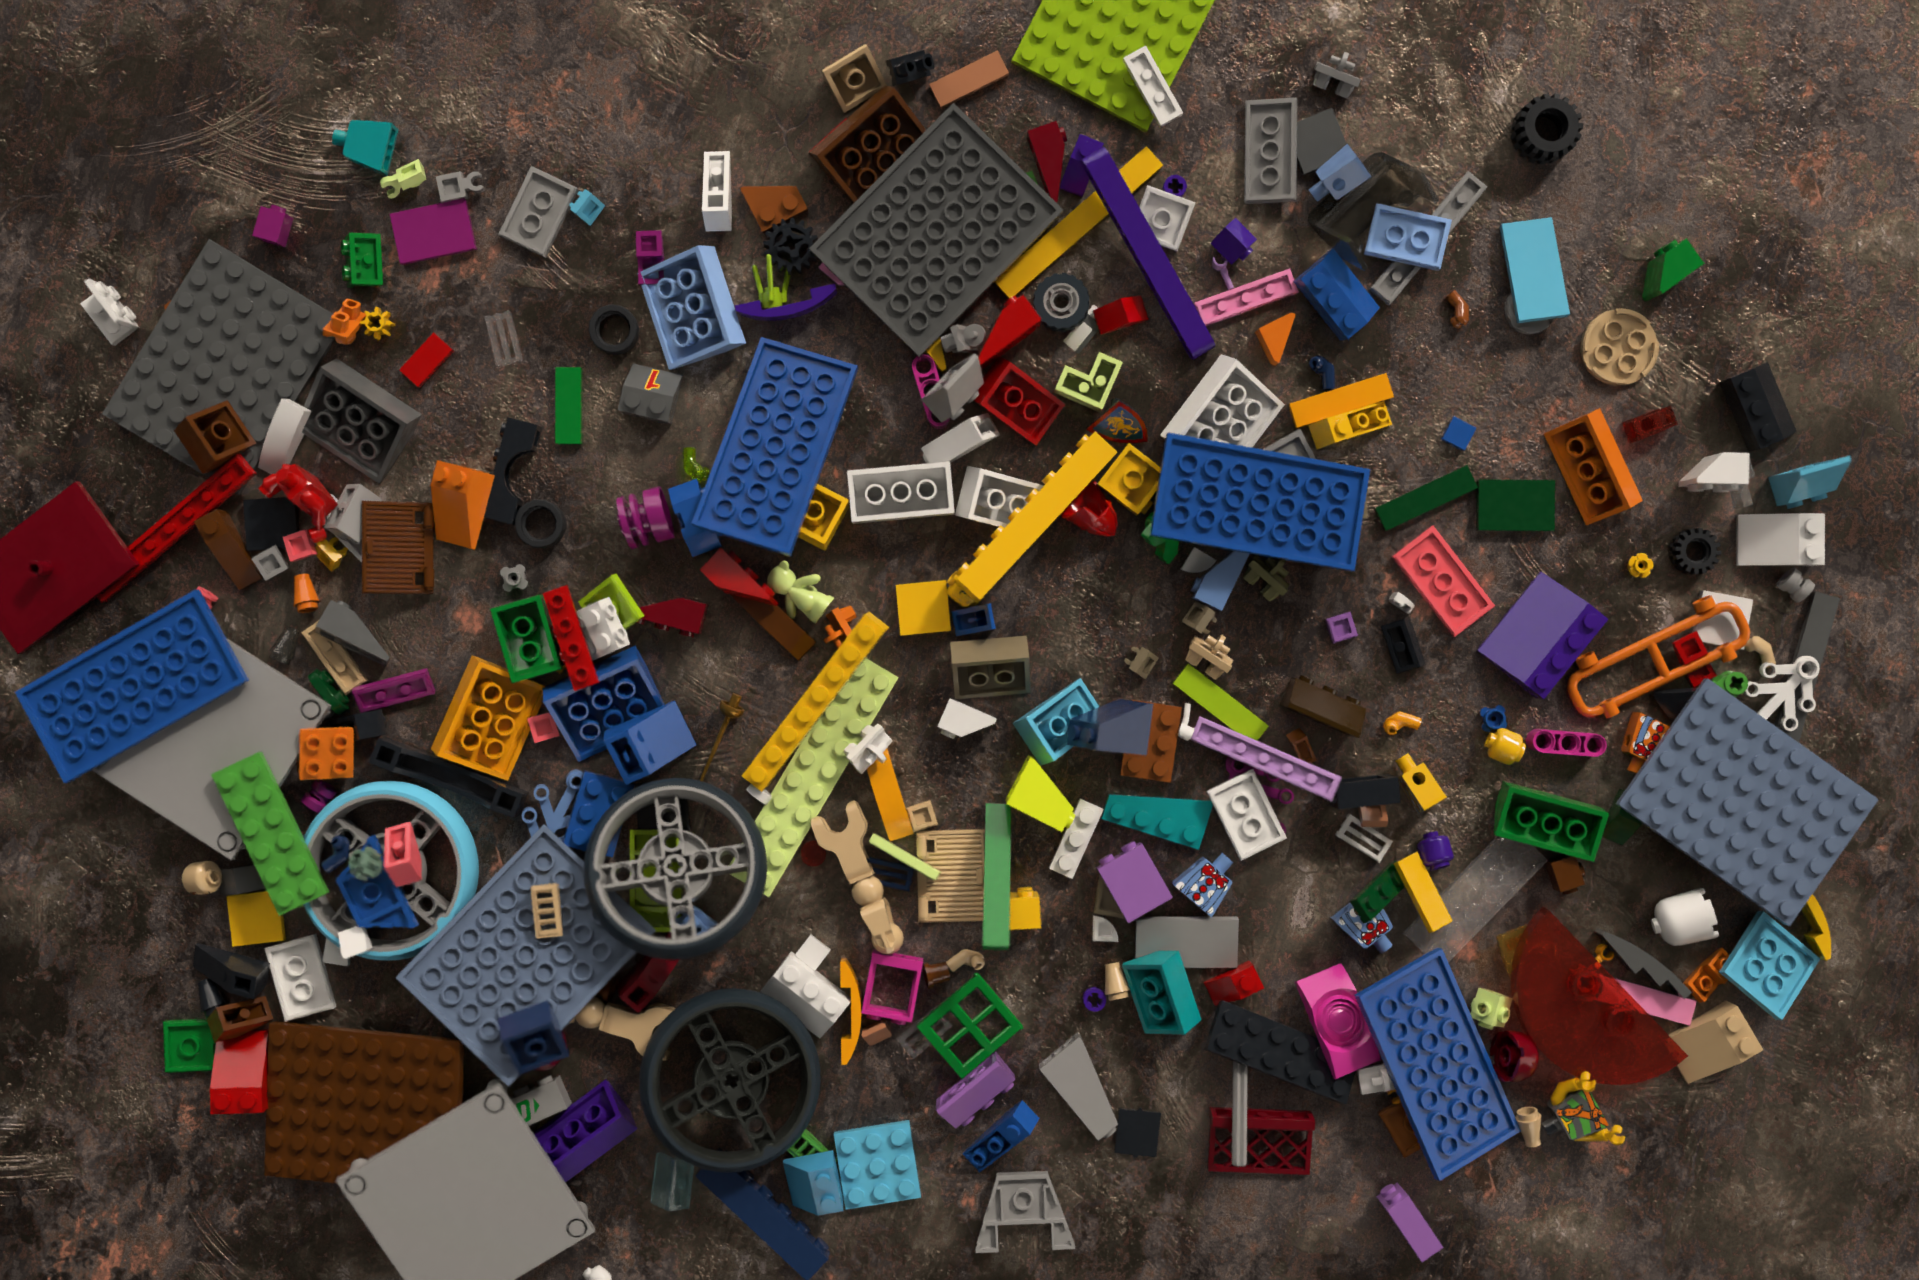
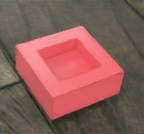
M308 529L283 537L290 562H296L317 554L315 544L309 537Z
M549 712L527 718L534 743L560 736L557 725Z

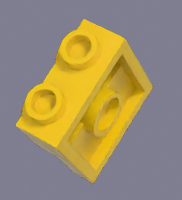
M1128 443L1097 485L1117 499L1116 501L1137 516L1140 512L1145 514L1154 503L1150 499L1157 492L1161 467Z

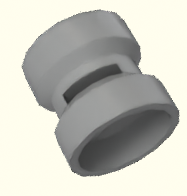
M1793 567L1782 575L1777 582V587L1782 591H1787L1790 594V598L1799 603L1813 591L1815 584L1810 579H1804L1802 573Z

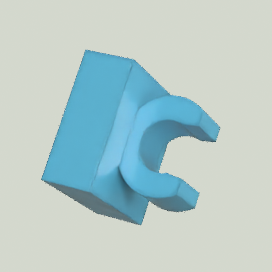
M585 189L583 192L579 191L577 193L579 195L575 203L571 202L569 205L571 207L570 210L591 226L605 205Z

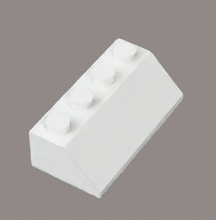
M950 461L847 471L851 520L853 524L955 514Z

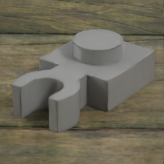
M459 171L436 176L441 202L463 198L468 199L467 191L470 190L474 193L485 191L482 185H473V181L477 178H482V174L480 172H471L467 178H464L463 173Z

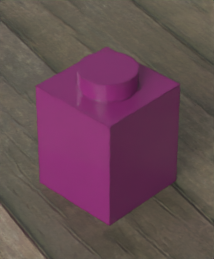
M271 205L269 209L261 206L252 236L260 241L286 247L294 218L286 214V209Z

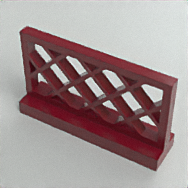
M1210 1107L1208 1171L1310 1175L1313 1131H1315V1119L1311 1111L1247 1108V1129H1251L1257 1134L1247 1143V1151L1251 1153L1255 1160L1246 1166H1233L1232 1153L1226 1148L1232 1142V1108ZM1216 1128L1228 1129L1231 1135L1221 1143L1215 1137ZM1271 1130H1278L1282 1137L1274 1144H1271L1264 1136ZM1296 1131H1306V1139L1299 1145L1290 1138ZM1262 1139L1269 1148L1258 1156L1251 1147ZM1287 1140L1294 1149L1284 1157L1277 1148ZM1221 1150L1230 1157L1224 1164H1214V1156ZM1274 1152L1281 1160L1274 1166H1269L1263 1160ZM1299 1152L1304 1158V1167L1292 1166L1288 1161Z

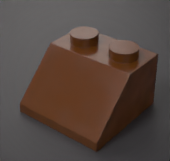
M228 400L185 417L174 429V432L202 474L223 466L236 454H242L256 444Z

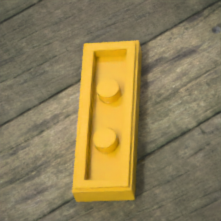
M1414 852L1393 863L1428 933H1432L1452 922L1418 852Z

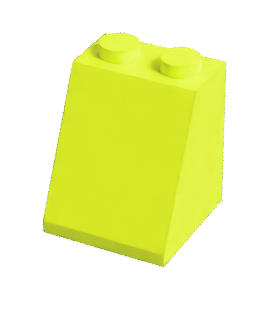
M1028 755L1005 799L1006 804L1061 832L1065 827L1069 829L1075 818L1074 808L1036 760Z

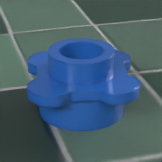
M1497 705L1495 708L1483 707L1480 710V715L1483 717L1482 729L1485 732L1507 727L1504 714L1505 708Z

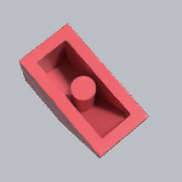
M410 822L385 829V870L396 887L422 880V860Z

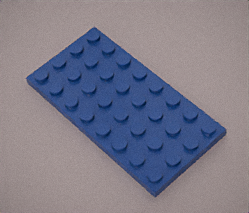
M761 337L691 524L693 527L791 557L855 380L858 366Z
M1168 432L1165 439L1150 536L1352 572L1355 571L1370 469Z
M194 590L19 689L15 694L63 782L70 783L243 685L249 679L201 591Z
M1442 948L1433 949L1354 995L1434 1179L1441 1181L1521 1131Z

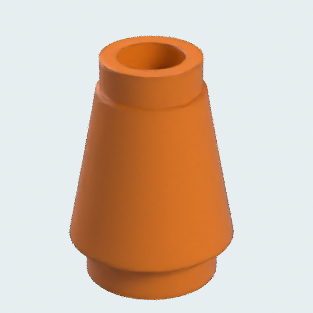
M299 574L294 576V607L297 608V612L308 613L318 610L320 600L310 575Z

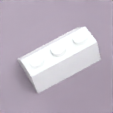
M792 951L760 991V993L768 995L788 1007L797 1015L805 1027L818 1038H821L851 1001L849 995L818 971H814L798 959Z

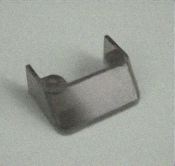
M1383 152L1372 154L1362 163L1372 176L1338 200H1335L1330 193L1308 215V222L1313 230L1331 249L1334 248L1344 261L1363 271H1366L1368 267L1360 255L1363 244L1357 237L1371 225L1376 203L1387 206L1393 204L1397 207H1408L1419 196L1435 204L1439 201L1424 171Z

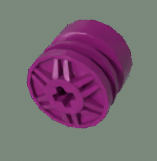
M660 486L643 490V503H639L635 494H629L630 506L624 496L616 499L618 523L623 536L632 550L639 548L638 536L643 546L649 545L648 533L651 532L657 542L675 538L669 507Z

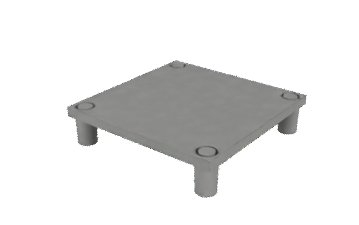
M227 639L249 679L248 682L101 764L92 771L225 857L234 860L240 850L247 848L211 774L262 751L280 788L299 759V730L303 728H318L323 720L330 719L334 715V711L331 709L332 705L325 702L324 699L314 695Z
M500 1078L490 1080L484 1092L368 1160L356 1159L352 1162L349 1171L338 1177L336 1181L403 1280H515L595 1232V1227L588 1218L587 1205L576 1200L507 1095V1084Z

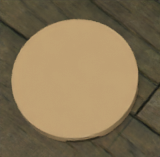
M1622 308L1609 310L1595 317L1584 330L1580 343L1581 358L1589 373L1597 380L1613 386L1628 385L1645 377L1655 365L1659 353V341L1657 342V337L1650 325V321L1636 311Z

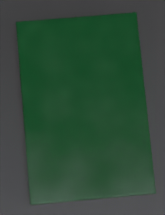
M1477 480L1476 531H1555V480Z

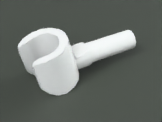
M1185 703L1183 719L1178 731V736L1187 741L1191 739L1194 728L1188 726L1191 704Z

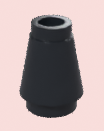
M208 978L197 983L201 1013H204L205 1017L208 1018L216 1007L224 1006L227 1003L214 981Z

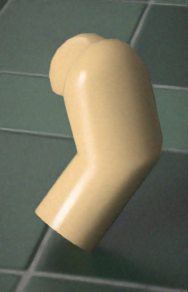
M1759 636L1749 638L1745 649L1748 652L1756 651L1759 653L1762 664L1768 662L1776 665L1771 645Z
M969 949L961 950L946 961L952 972L962 965L974 967L975 970H980L985 965L983 955Z

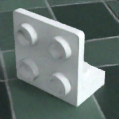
M89 278L84 281L93 294L80 304L110 344L116 346L139 328L134 321L136 316L130 308L124 307L119 301L121 296L112 286L108 287L101 281L96 282Z

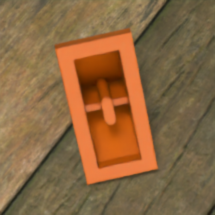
M1289 313L1264 325L1255 332L1271 365L1276 366L1280 363L1296 316L1294 313Z

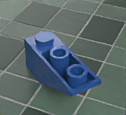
M1021 1100L1005 1112L963 1152V1155L981 1172L1028 1137L1040 1118Z

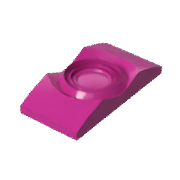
M1341 963L1295 982L1334 1079L1381 1060L1377 1046L1354 996L1357 994V990Z

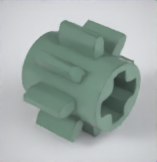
M368 846L365 847L364 852L356 850L349 860V867L352 868L350 873L365 882L368 876L371 878L377 877L383 868V861L380 860L382 855Z

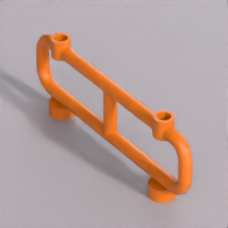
M1712 595L1705 596L1692 603L1696 614L1600 660L1597 659L1594 651L1579 656L1575 660L1579 670L1574 672L1567 682V691L1574 707L1585 717L1593 718L1604 714L1605 718H1610L1620 713L1619 706L1720 658L1723 663L1737 658L1738 656L1735 651L1745 646L1750 638V628L1743 612L1732 602L1716 604ZM1722 612L1732 614L1740 632L1736 640L1722 644L1708 654L1669 671L1657 643ZM1645 649L1648 650L1660 676L1614 698L1606 699L1595 707H1587L1584 704L1577 689L1580 680Z

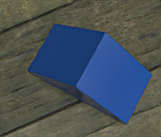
M991 603L951 611L956 636L996 629Z

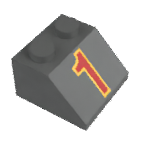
M632 364L623 384L618 411L622 414L672 425L683 375Z

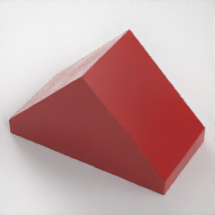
M1141 295L1120 298L1092 311L1100 335L1149 320Z

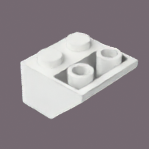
M1723 452L1704 457L1679 481L1678 487H1688V492H1703L1704 490L1729 492L1739 490V486L1749 484V453Z

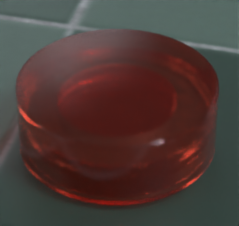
M817 840L808 841L801 849V859L808 866H818L826 858V849L819 846Z

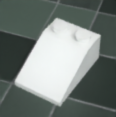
M967 466L955 516L998 527L1001 525L1005 528L1011 522L1008 516L1017 507L1022 510L1027 505L1025 498L1034 489L1039 492L1043 485Z
M1825 513L1736 515V566L1825 565Z

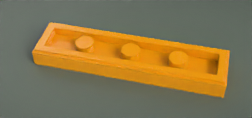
M1387 373L1289 403L1288 406L1295 428H1299L1335 415L1391 399L1394 395Z

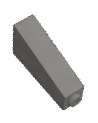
M1077 1032L1039 1063V1069L1099 1141L1102 1137L1105 1139L1110 1137L1116 1131L1118 1122L1082 1037Z

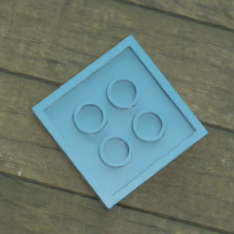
M1757 911L1719 973L1774 1019L1782 1020L1821 958L1767 913Z
M910 1120L834 1132L845 1210L921 1198Z

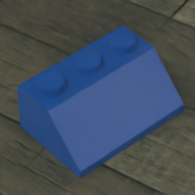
M1334 248L1330 249L1293 281L1339 340H1347L1370 321L1380 308Z

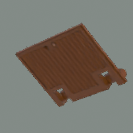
M362 501V594L434 593V515L432 503ZM415 512H424V524H415ZM415 573H424V585H415Z

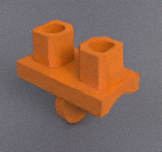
M346 299L342 303V308L338 312H334L330 322L324 327L323 336H333L339 344H351L356 338L357 331L363 325L360 321L365 320L367 316L365 313L360 312L361 303Z
M852 606L841 609L837 607L826 615L830 624L824 627L829 635L823 639L825 644L833 641L838 649L852 630L848 622L857 617Z

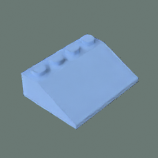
M697 245L641 271L644 280L659 278L658 271L664 270V278L659 280L658 284H641L669 370L725 353L746 344L714 246Z

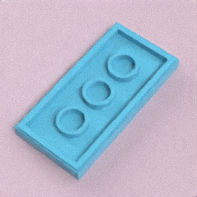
M1552 217L1501 224L1500 233L1517 323L1568 317L1570 311Z

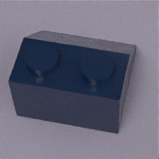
M548 1000L498 1018L501 1042L519 1075L569 1056L558 1019Z

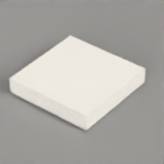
M1147 185L1139 208L1160 245L1178 251L1195 202Z
M1700 590L1699 599L1712 595L1716 604L1732 602L1737 605L1743 612L1749 625L1753 599ZM1722 612L1693 626V631L1698 632L1703 643L1719 646L1736 640L1740 633L1732 614L1729 612Z

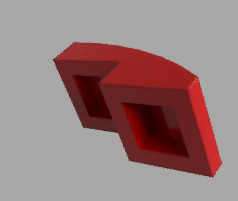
M1693 631L1672 642L1680 665H1686L1708 654L1697 631ZM1710 663L1685 676L1690 687H1696L1700 685L1704 678L1712 679L1717 675Z

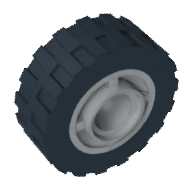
M1055 273L1050 277L1047 276L1042 283H1039L1034 293L1033 306L1042 319L1043 326L1055 332H1066V330L1071 331L1083 323V320L1088 315L1090 300L1087 288L1076 276L1067 275V273ZM1059 297H1065L1069 303L1065 308H1058L1054 304L1055 300Z

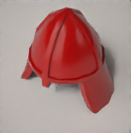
M1096 481L1089 483L1061 513L1063 519L1072 522L1090 534L1103 537H1111L1116 534L1118 527L1116 512L1112 502L1106 499Z

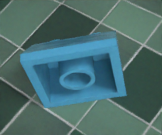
M833 1150L783 1160L793 1206L817 1216L843 1211V1191Z

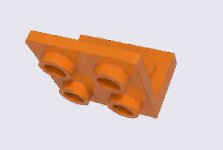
M352 727L303 728L299 730V761H297L299 780L353 778L354 729Z

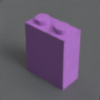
M1135 841L1124 845L1121 848L1123 852L1113 856L1109 854L1099 860L1100 865L1096 867L1128 923L1173 898L1144 845L1141 842L1136 844Z
M1398 1183L1394 1185L1389 1184L1380 1191L1381 1194L1376 1197L1422 1262L1443 1248L1410 1197Z

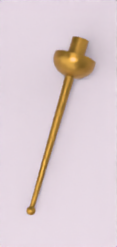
M732 693L729 702L725 700L720 702V710L725 715V718L699 781L703 782L730 719L741 717L745 711L739 706L742 696L736 693Z

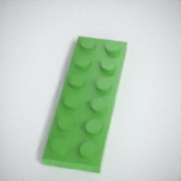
M257 752L212 773L213 780L278 915L280 916L329 893L328 887L263 752Z

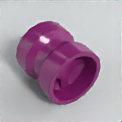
M315 779L311 784L312 789L303 795L301 802L311 810L319 813L338 792L326 781Z

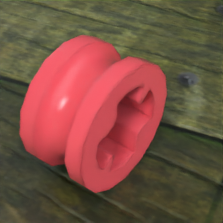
M198 586L196 590L201 591L211 610L213 608L212 603L217 602L218 597L207 589Z

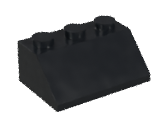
M1768 362L1719 382L1748 452L1767 447L1797 432Z

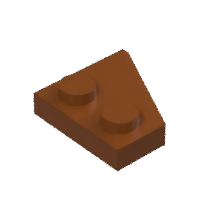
M743 186L740 188L763 234L772 230L773 223L780 226L781 219L787 222L791 218H795L808 211L796 186Z

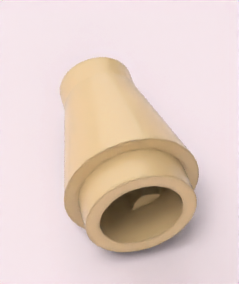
M1119 962L1104 965L1105 995H1108L1109 1001L1129 997L1128 991L1130 989Z
M1535 1107L1518 1109L1515 1118L1521 1129L1525 1145L1527 1147L1541 1145V1114L1538 1113V1109Z

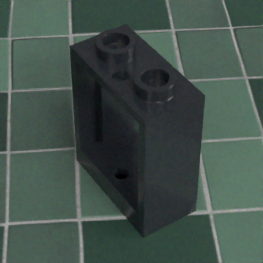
M1380 774L1342 778L1333 800L1325 799V801L1337 809L1401 803L1398 777Z

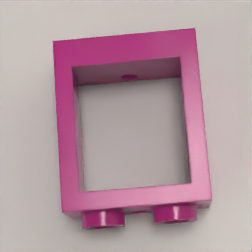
M873 949L861 1013L866 1014V1018L872 1020H881V1017L891 1019L892 1023L906 1025V1022L912 1023L923 958L899 953L886 955ZM877 964L914 971L907 1010L870 1004Z

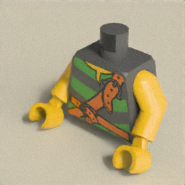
M1582 1072L1580 1079L1576 1077L1557 1084L1550 1100L1547 1102V1107L1552 1117L1541 1122V1126L1548 1136L1561 1130L1570 1141L1601 1142L1609 1140L1614 1145L1623 1144L1625 1136L1615 1135L1622 1132L1620 1125H1614L1611 1131L1607 1129L1609 1125L1591 1094V1091L1595 1089L1596 1080L1588 1082L1590 1079L1589 1072Z

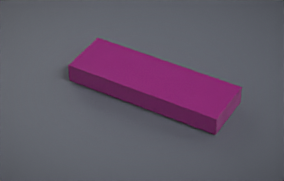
M426 668L357 686L351 692L360 713L433 695L436 690Z

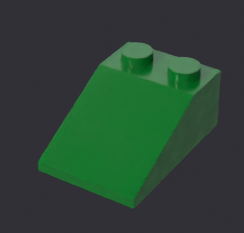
M536 595L490 609L512 683L562 669L558 643L551 630L552 622L543 595Z

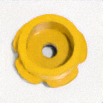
M1638 553L1628 561V570L1634 577L1645 578L1650 575V570L1653 569L1652 559L1648 558L1644 553ZM1640 563L1643 564L1642 568H1639Z

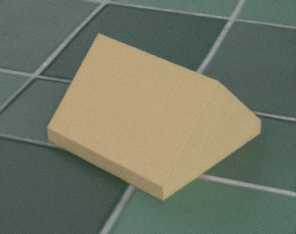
M866 44L822 70L826 85L844 113L872 97L886 85Z

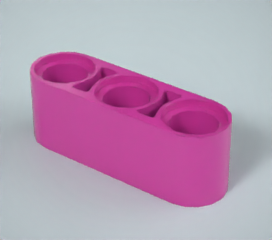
M925 354L920 358L918 356L915 357L912 363L913 375L921 399L925 396V388L934 386L940 380L933 359ZM922 361L928 362L931 366L930 371L925 374L919 373L916 369L918 363ZM922 401L929 424L936 429L946 427L950 418L940 423L935 422L931 417L933 412Z
M1533 729L1526 736L1528 748L1541 753L1597 757L1602 755L1607 747L1604 737L1594 733ZM1542 734L1545 737V744L1539 748L1536 744V738ZM1568 736L1570 746L1564 749L1561 742L1564 737ZM1593 738L1596 746L1592 751H1589L1587 742Z

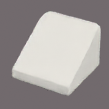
M355 926L338 933L343 959L373 948L365 927Z

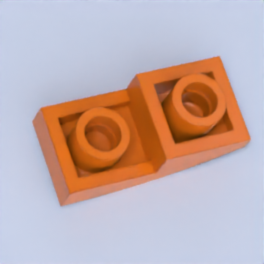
M1723 947L1717 949L1706 958L1683 982L1692 992L1691 995L1699 1003L1705 1002L1719 984H1725L1728 981L1719 973L1729 957V954Z

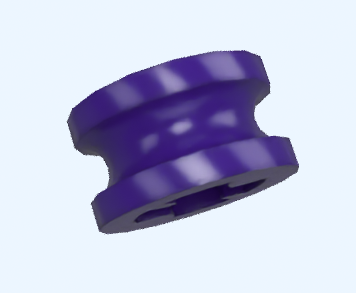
M1180 175L1169 176L1163 184V191L1179 197L1184 195L1187 188L1185 179ZM1173 181L1177 182V186H1181V190L1178 189L1176 194L1173 193L1172 189L1168 188V185L1171 186Z
M1090 987L1083 994V1002L1088 1010L1097 1012L1104 1008L1106 996L1100 988ZM1092 993H1097L1098 998L1101 999L1100 1003L1096 1002V1006H1092L1091 1001L1087 1000L1089 995L1092 997Z

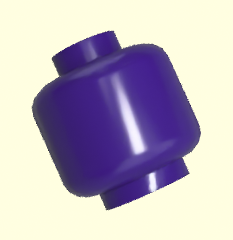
M1438 831L1424 834V840L1417 843V849L1425 867H1429L1430 871L1450 866L1449 862L1453 860L1454 854L1449 838L1445 835H1438Z

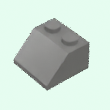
M973 354L952 366L921 399L941 422L949 418L952 420L956 419L964 411L962 406L966 402L969 404L979 395L977 390L984 384L978 356Z

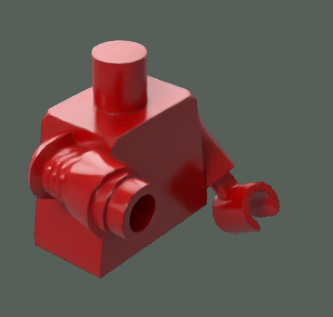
M282 464L283 468L263 479L259 490L268 498L282 490L291 502L312 516V524L316 527L308 529V534L313 543L325 540L327 538L323 528L325 517L338 503L316 476L297 464Z

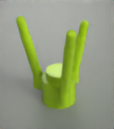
M767 254L768 287L764 288V291L757 266H752L762 309L783 306V303H787V290L791 276L788 275L786 269L782 291L780 292L779 287H773L771 255Z

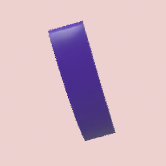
M835 284L810 289L812 297L810 300L765 310L762 309V303L758 300L735 305V310L738 315L754 320L778 321L792 319L823 306L837 294Z

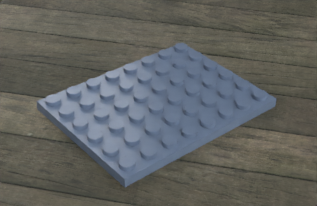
M1704 678L1618 799L1616 805L1780 922L1790 926L1879 799L1710 679Z
M544 824L396 978L502 1081L510 1086L519 1077V1074L501 1042L498 1018L548 1000L562 1031L636 951L617 941L601 925L590 906L586 894L584 861ZM557 883L560 889L563 936L536 939L531 886ZM552 892L539 893V899L552 897ZM607 892L617 912L631 926L651 936L656 932L617 892ZM553 903L540 904V909L554 908ZM554 913L541 915V920L555 918ZM556 924L541 925L542 930L556 929Z

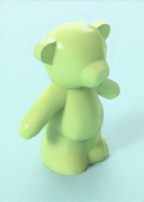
M785 560L773 568L767 577L766 585L775 593L785 595L786 613L791 619L796 617L797 606L810 621L816 624L834 600V597L818 592L812 586L821 580L818 574L796 579L795 573L789 569V563Z

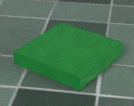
M207 1019L163 1021L165 1073L212 1071L216 1043H214Z

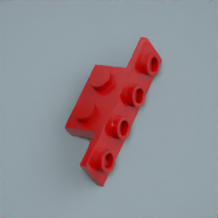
M568 585L542 593L551 618L553 636L558 640L561 649L559 650V655L563 664L566 665L574 691L600 683Z

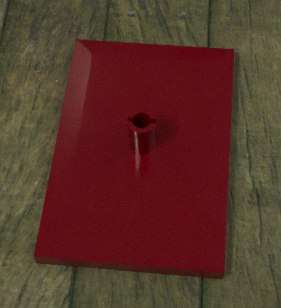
M75 481L0 539V630L17 654L26 652L140 565L80 481Z

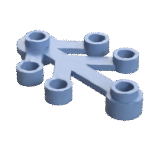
M579 769L571 770L567 774V788L554 812L548 797V787L544 784H539L534 788V797L539 800L547 827L553 833L568 825L570 815H564L579 788V785H573L571 782L574 777L582 778L583 771ZM540 788L546 790V795L543 797L536 794ZM526 807L523 809L521 816L522 820L527 823L532 837L539 830L536 822L537 811L533 807ZM527 811H532L534 817L526 819L524 814Z

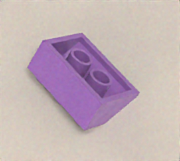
M994 1051L968 1075L960 1079L936 1099V1111L954 1128L960 1125L964 1127L974 1119L975 1116L973 1114L980 1108L982 1110L987 1109L994 1102L993 1098L1000 1092L1005 1094L1014 1086L1015 1074L997 1052Z

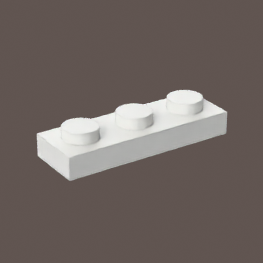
M1146 46L1123 58V63L1160 128L1183 115V111Z
M1081 798L1079 799L1073 812L1075 818L1070 828H1066L1049 869L1073 879L1104 810L1103 808Z

